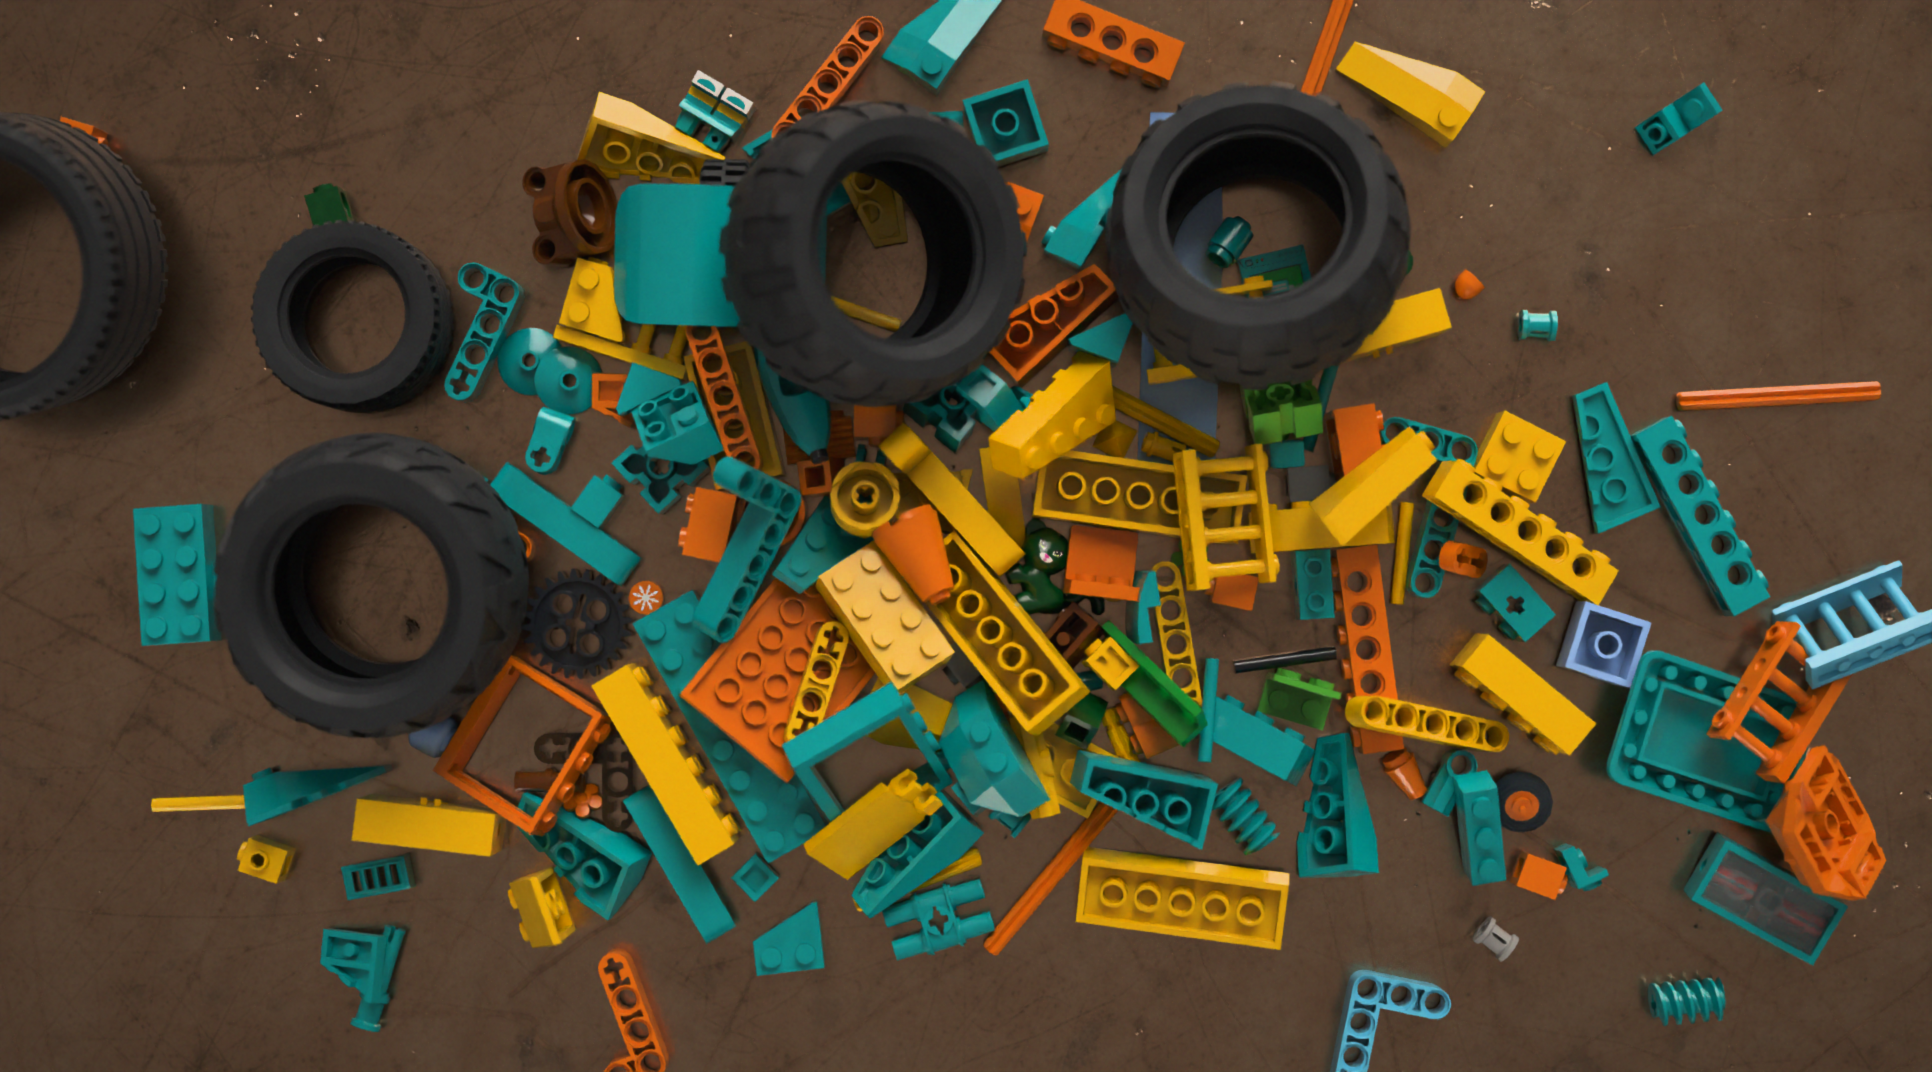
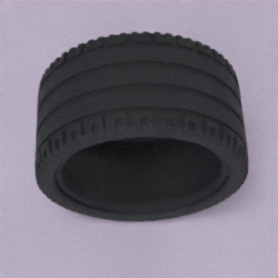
M0 113V158L19 166L36 178L55 197L64 210L75 233L80 251L82 287L73 322L57 348L43 362L28 372L0 369V421L75 402L108 385L113 381L112 378L115 379L120 376L134 362L133 357L141 354L145 344L151 338L149 333L156 329L157 319L162 313L160 305L162 302H165L166 295L164 292L168 284V280L165 279V272H168V265H166L168 253L167 249L163 248V241L166 240L165 235L161 232L160 226L162 224L160 219H156L154 212L157 210L155 205H152L149 200L150 195L147 191L142 190L140 187L142 182L139 178L135 177L129 165H123L121 163L122 158L118 154L112 152L111 148L106 144L97 143L99 139L87 134L85 131L76 127L71 128V125L65 122L27 113Z

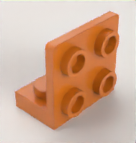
M1072 525L1069 534L1063 593L1138 601L1139 587H1133L1138 533Z

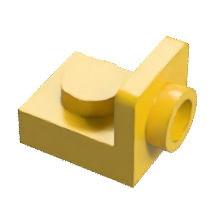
M1111 636L1103 641L1099 638L1095 639L1083 651L1087 657L1081 663L1085 667H1090L1112 691H1115L1139 667Z

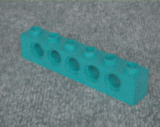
M1668 416L1630 435L1644 469L1723 615L1736 616L1770 598L1766 590L1769 588L1767 579L1760 570H1755L1750 560L1753 557L1747 543L1744 540H1739L1735 533V520L1728 510L1722 509L1717 499L1720 497L1716 485L1710 479L1707 480L1701 468L1704 467L1702 459L1694 449L1691 450L1685 440L1687 432L1678 419L1674 420L1673 416ZM1665 446H1670L1675 451V460L1671 464L1663 459L1662 451ZM1683 475L1688 477L1692 484L1691 490L1687 494L1683 493L1679 488V480ZM1700 505L1708 513V518L1704 524L1699 523L1695 518V511ZM1715 536H1719L1724 542V548L1720 554H1716L1711 547V542ZM1732 566L1737 567L1740 572V579L1736 584H1732L1728 579V571Z

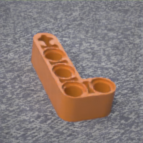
M612 949L600 960L598 971L629 1053L613 1059L604 1072H612L614 1067H623L627 1072H664L669 1064V1053L633 958L624 949ZM612 958L616 963L622 962L623 964L619 974L616 969L610 970L608 967L613 961ZM620 977L622 981L626 977H629L628 981H624L617 987H615L614 984L620 979ZM622 990L632 991L636 996V1004L633 1006L624 1005L620 1000V992ZM635 1022L644 1023L648 1028V1036L645 1038L635 1036L632 1032V1024ZM649 1054L657 1056L661 1062V1067L657 1070L647 1068L644 1064V1056Z

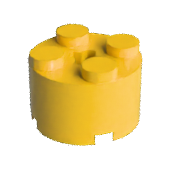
M853 462L841 469L833 480L830 493L831 511L837 524L849 534L863 539L872 537L871 534L874 530L885 522L889 521L890 525L893 524L898 515L900 505V490L894 474L884 465L875 462ZM859 495L863 497L871 495V503L867 504L864 502L860 504Z

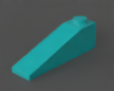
M1120 171L1062 219L1057 228L1052 225L1050 226L1041 242L1046 245L1043 255L1075 274L1080 272L1105 230L1107 215L1113 202V190Z
M1349 733L1319 737L1310 779L1313 782L1310 801H1305L1303 812L1307 813L1304 832H1299L1297 841L1299 878L1353 877L1379 873L1377 838Z
M391 764L293 769L273 773L271 767L252 774L253 781L243 785L247 824L252 826L268 821L393 770Z
M525 792L522 794L518 808L533 817L543 799ZM560 807L556 814L557 821L553 828L543 836L531 835L518 827L538 852H545L556 865L553 870L560 878L565 876L577 890L574 895L580 902L606 920H610L640 883L652 855L651 851L627 835L611 831L606 826L591 819L578 818L576 813L568 812L563 807Z

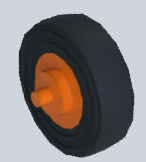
M1519 771L1507 774L1497 781L1496 786L1498 788L1502 827L1510 831L1523 833L1535 830L1547 821L1551 815L1553 800L1550 788L1542 778L1532 773Z

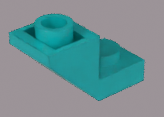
M1703 82L1635 128L1652 154L1655 155L1723 110L1705 82Z
M983 364L967 375L956 389L959 394L983 412L980 421L994 432L1017 410L1022 412L1025 410L1009 386Z

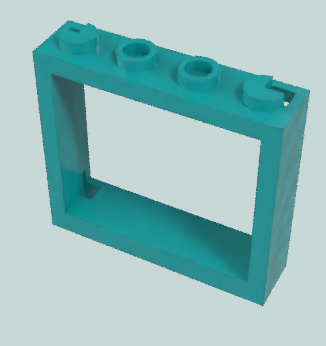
M892 682L782 745L793 770L830 822L845 810L813 765L898 716L928 761V763L913 771L918 777L915 782L921 786L928 782L936 788L937 792L953 783L947 771L951 766L942 750L936 752V750L940 749V746L931 730L924 733L928 727L919 711L911 713L916 708L907 693L901 696Z

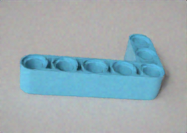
M1370 970L1354 972L1347 984L1330 1072L1368 1071L1380 1008L1430 1019H1440L1445 1017L1451 1008L1449 995L1439 986L1432 983ZM1365 979L1372 980L1374 983L1372 992L1368 995H1359L1357 991L1359 983ZM1399 986L1406 987V998L1401 1002H1393L1391 999L1392 991ZM1432 993H1438L1440 995L1439 1005L1434 1009H1427L1425 1007L1426 998ZM1355 1014H1366L1367 1021L1362 1028L1354 1029L1351 1027V1019ZM1350 1047L1360 1049L1359 1058L1354 1062L1344 1061V1053Z

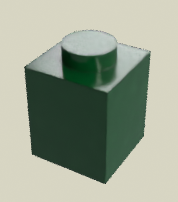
M1088 693L1062 716L1055 735L1086 750L1100 727L1108 701Z

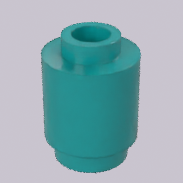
M1239 216L1234 218L1226 217L1207 243L1208 249L1205 254L1209 260L1222 268H1228L1230 264L1236 263L1253 238L1251 225Z

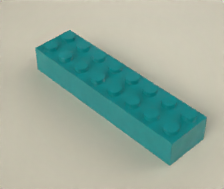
M691 590L632 624L769 864L804 844L829 823L819 805L796 773L788 783H785L679 696L721 644L693 626V614L701 597L697 590Z

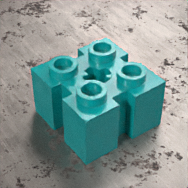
M963 379L950 387L938 390V392L926 399L907 403L903 406V412L924 428L928 422L935 426L937 429L934 437L954 453L958 451L972 434L976 424L975 420L981 424L980 418L983 413L956 391L957 386ZM951 398L957 400V405H951L947 403L946 399L948 401H950Z
M631 444L611 464L630 484L636 485L640 481L645 488L639 494L661 515L682 497L677 490L685 482L688 486L693 487L711 470L710 465L705 460L694 465L669 460L668 472H660L658 475L656 473L658 469L656 461L659 458L649 457L645 452L644 446L638 449Z

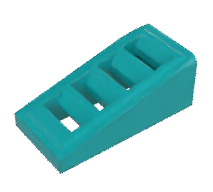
M409 853L341 867L347 900L406 890L416 886ZM392 864H396L398 883H394L391 869ZM381 866L384 867L387 885L384 886L381 884L378 869ZM365 869H371L374 888L369 889ZM352 872H359L362 887L360 891L355 890Z

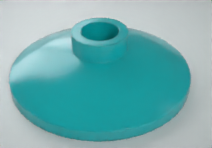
M525 328L514 332L504 341L498 354L497 363L501 378L508 387L520 394L528 396L537 395L534 384L536 368L547 353L562 347V345L553 338L552 334L542 329ZM529 354L534 355L535 364L531 367H526L524 358Z
M572 346L556 348L547 353L536 368L534 384L537 395L552 410L564 414L583 412L592 406V373H602L596 359L583 349ZM566 374L575 376L576 383L574 386L566 387L563 384V377Z

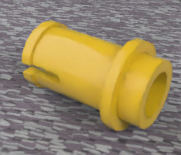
M1158 431L1153 433L1147 432L1141 445V451L1146 452L1147 457L1154 455L1173 462L1172 453L1186 450V444L1159 436Z

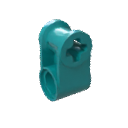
M546 407L540 409L525 455L526 463L530 469L540 475H549L558 469L575 427V417ZM546 450V455L551 458L550 462H543L541 467H539L540 463L535 460L537 454L543 455Z

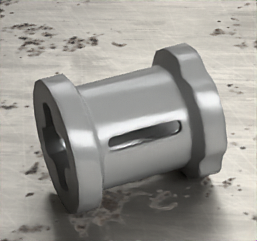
M1490 916L1478 927L1472 940L1477 944L1482 943L1496 954V959L1501 962L1515 949L1519 937L1515 934L1509 935L1496 925V920Z

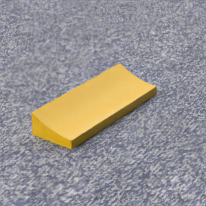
M1088 847L1084 851L1082 858L1076 922L1281 950L1289 889V873Z

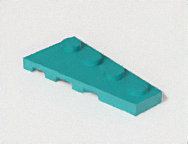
M1604 382L1574 395V409L1595 534L1660 508L1661 506L1608 383Z

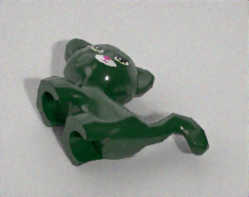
M1039 518L1031 519L1026 525V538L1021 548L1026 553L1023 556L1025 564L1022 566L1016 562L1004 573L1009 584L1019 583L1021 585L1022 591L1014 595L1016 600L1028 615L1034 613L1048 615L1061 612L1065 607L1070 606L1072 602L1079 604L1084 599H1090L1092 613L1102 615L1105 612L1104 598L1076 594L1066 595L1052 583L1050 575H1055L1066 567L1069 542L1053 528H1047L1045 523Z

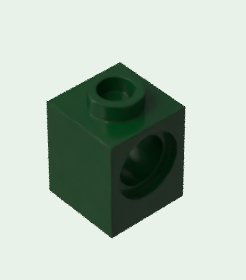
M332 183L316 186L313 188V193L304 196L313 225H324V222L328 221L335 223L336 220L344 222L354 220L345 191L338 186L333 187Z

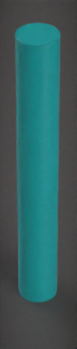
M1333 365L1325 368L1317 392L1322 406V422L1339 365L1337 367ZM1319 434L1303 438L1305 451L1314 452Z
M1205 659L1202 709L1208 725L1199 735L1198 762L1211 763L1219 659Z

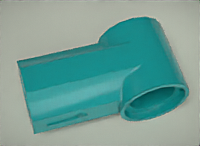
M1458 748L1446 751L1442 756L1441 766L1421 802L1448 817L1456 804L1453 776L1476 772L1478 767L1475 756L1468 751ZM1462 755L1466 759V768L1463 772L1455 774L1451 767L1452 760Z

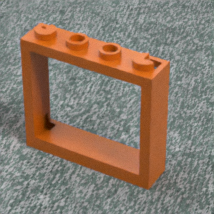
M511 655L491 684L476 697L433 771L527 833L543 836L555 825L557 821L556 814L561 805L572 797L575 791L574 784L579 775L590 767L593 761L592 754L597 745L602 743L609 735L612 720L606 712L522 659ZM520 674L528 677L592 718L533 817L462 772Z

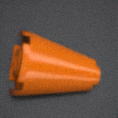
M929 504L914 508L898 515L900 519L890 525L889 521L875 529L871 534L874 542L923 603L930 601L932 606L951 597L949 592L954 589V583L938 514L934 506L931 507Z

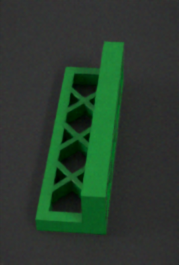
M1108 620L1101 626L1105 634L1104 639L1111 636L1139 665L1120 687L1184 748L1208 725L1203 709Z

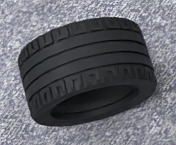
M336 220L335 223L328 221L324 222V225L319 226L317 224L313 225L311 229H304L298 236L293 235L291 240L284 242L281 245L282 248L279 251L276 250L273 253V257L266 262L267 266L264 271L260 272L259 275L261 276L255 285L257 289L252 296L254 299L251 305V310L253 311L251 323H253L254 327L252 332L253 335H256L257 340L255 344L259 347V354L265 359L267 368L272 369V374L284 386L289 387L290 391L311 402L336 410L353 413H372V411L380 412L387 408H395V405H402L406 403V400L416 397V393L422 392L425 389L424 387L433 381L432 378L435 374H439V368L442 364L444 365L446 354L450 352V342L453 341L451 336L452 331H454V313H452L451 309L453 308V303L449 297L451 295L445 287L447 285L446 282L442 279L439 270L434 267V264L421 251L398 235L377 225H370L362 221L360 223L354 220H348V222ZM358 264L382 267L395 280L403 297L405 322L401 337L391 353L377 365L355 373L333 372L316 357L306 336L305 314L309 299L316 287L327 276L341 268Z

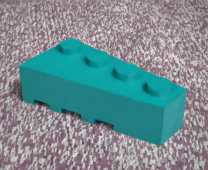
M1078 750L1070 784L1081 793L1202 850L1218 783L1208 776Z

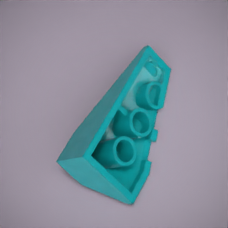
M939 0L900 29L881 59L937 97L1003 0Z
M943 789L935 794L936 797L941 799L943 805L931 816L926 815L924 817L925 820L881 853L879 858L872 860L851 896L870 919L961 858L984 834L972 817Z

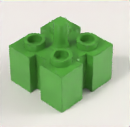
M1312 379L1295 385H1291L1290 381L1267 384V389L1261 390L1243 389V386L1240 384L1241 402L1246 418H1249V428L1254 444L1262 443L1264 445L1286 440L1290 436L1289 433H1293L1296 438L1323 433L1321 401L1316 386L1312 385Z

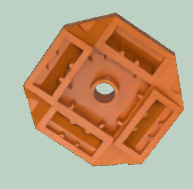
M1825 745L1812 748L1795 776L1784 784L1782 795L1767 817L1766 822L1785 855L1784 861L1790 864L1801 885L1810 887L1814 894L1851 901L1865 899L1887 860L1882 848L1877 843L1876 832L1870 817L1839 759L1834 754L1828 752V748Z

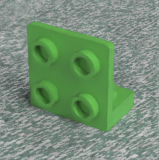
M1277 668L1276 674L1267 672L1256 711L1323 730L1332 698L1340 700L1342 694L1333 691L1335 684L1310 677L1309 683L1300 681L1302 674Z

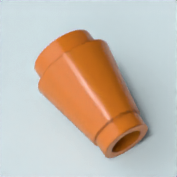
M1404 747V749L1390 752L1383 758L1384 771L1410 800L1417 799L1427 792L1413 752H1408L1407 748Z

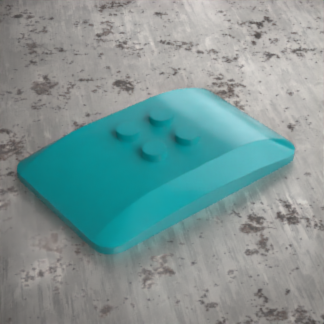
M1657 650L1648 651L1640 658L1607 760L1606 770L1611 780L1767 832L1772 831L1766 819L1781 797L1784 787L1783 783L1765 781L1758 776L1756 771L1761 765V759L1733 736L1731 740L1710 738L1706 734L1712 725V718L1723 708L1741 678ZM1765 686L1758 695L1787 720H1789L1797 707V702L1787 694ZM1751 708L1740 724L1770 749L1779 736V730ZM1808 747L1787 781L1795 776L1804 762Z

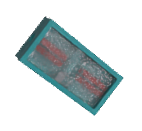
M1719 832L1715 834L1683 889L1692 901L1811 965H1814L1848 908L1840 898L1814 894L1810 887L1799 883L1795 873Z

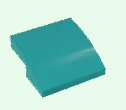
M1138 570L1135 572L1133 587H1139L1138 601L1127 600L1125 629L1126 637L1133 643L1144 644L1153 642L1148 607L1160 606L1161 602L1156 571Z

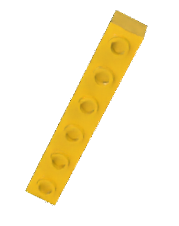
M1461 459L1441 462L1422 494L1424 498L1577 600L1595 605L1600 604L1619 570L1609 564L1611 561L1609 557L1599 551L1592 550L1591 552L1583 547L1584 541L1570 532H1565L1564 534L1556 529L1557 523L1543 514H1538L1537 516L1528 510L1530 505L1526 501L1514 495L1510 498L1501 492L1503 487L1496 481L1488 477L1482 479L1474 474L1475 468L1468 462ZM1466 486H1469L1472 490V497L1468 502L1465 501L1463 496ZM1494 504L1499 508V516L1495 521L1491 517V509ZM1523 522L1526 526V534L1521 539L1518 534V528ZM1548 541H1551L1553 551L1548 557L1545 547ZM1578 559L1580 568L1577 574H1574L1572 566L1574 561Z

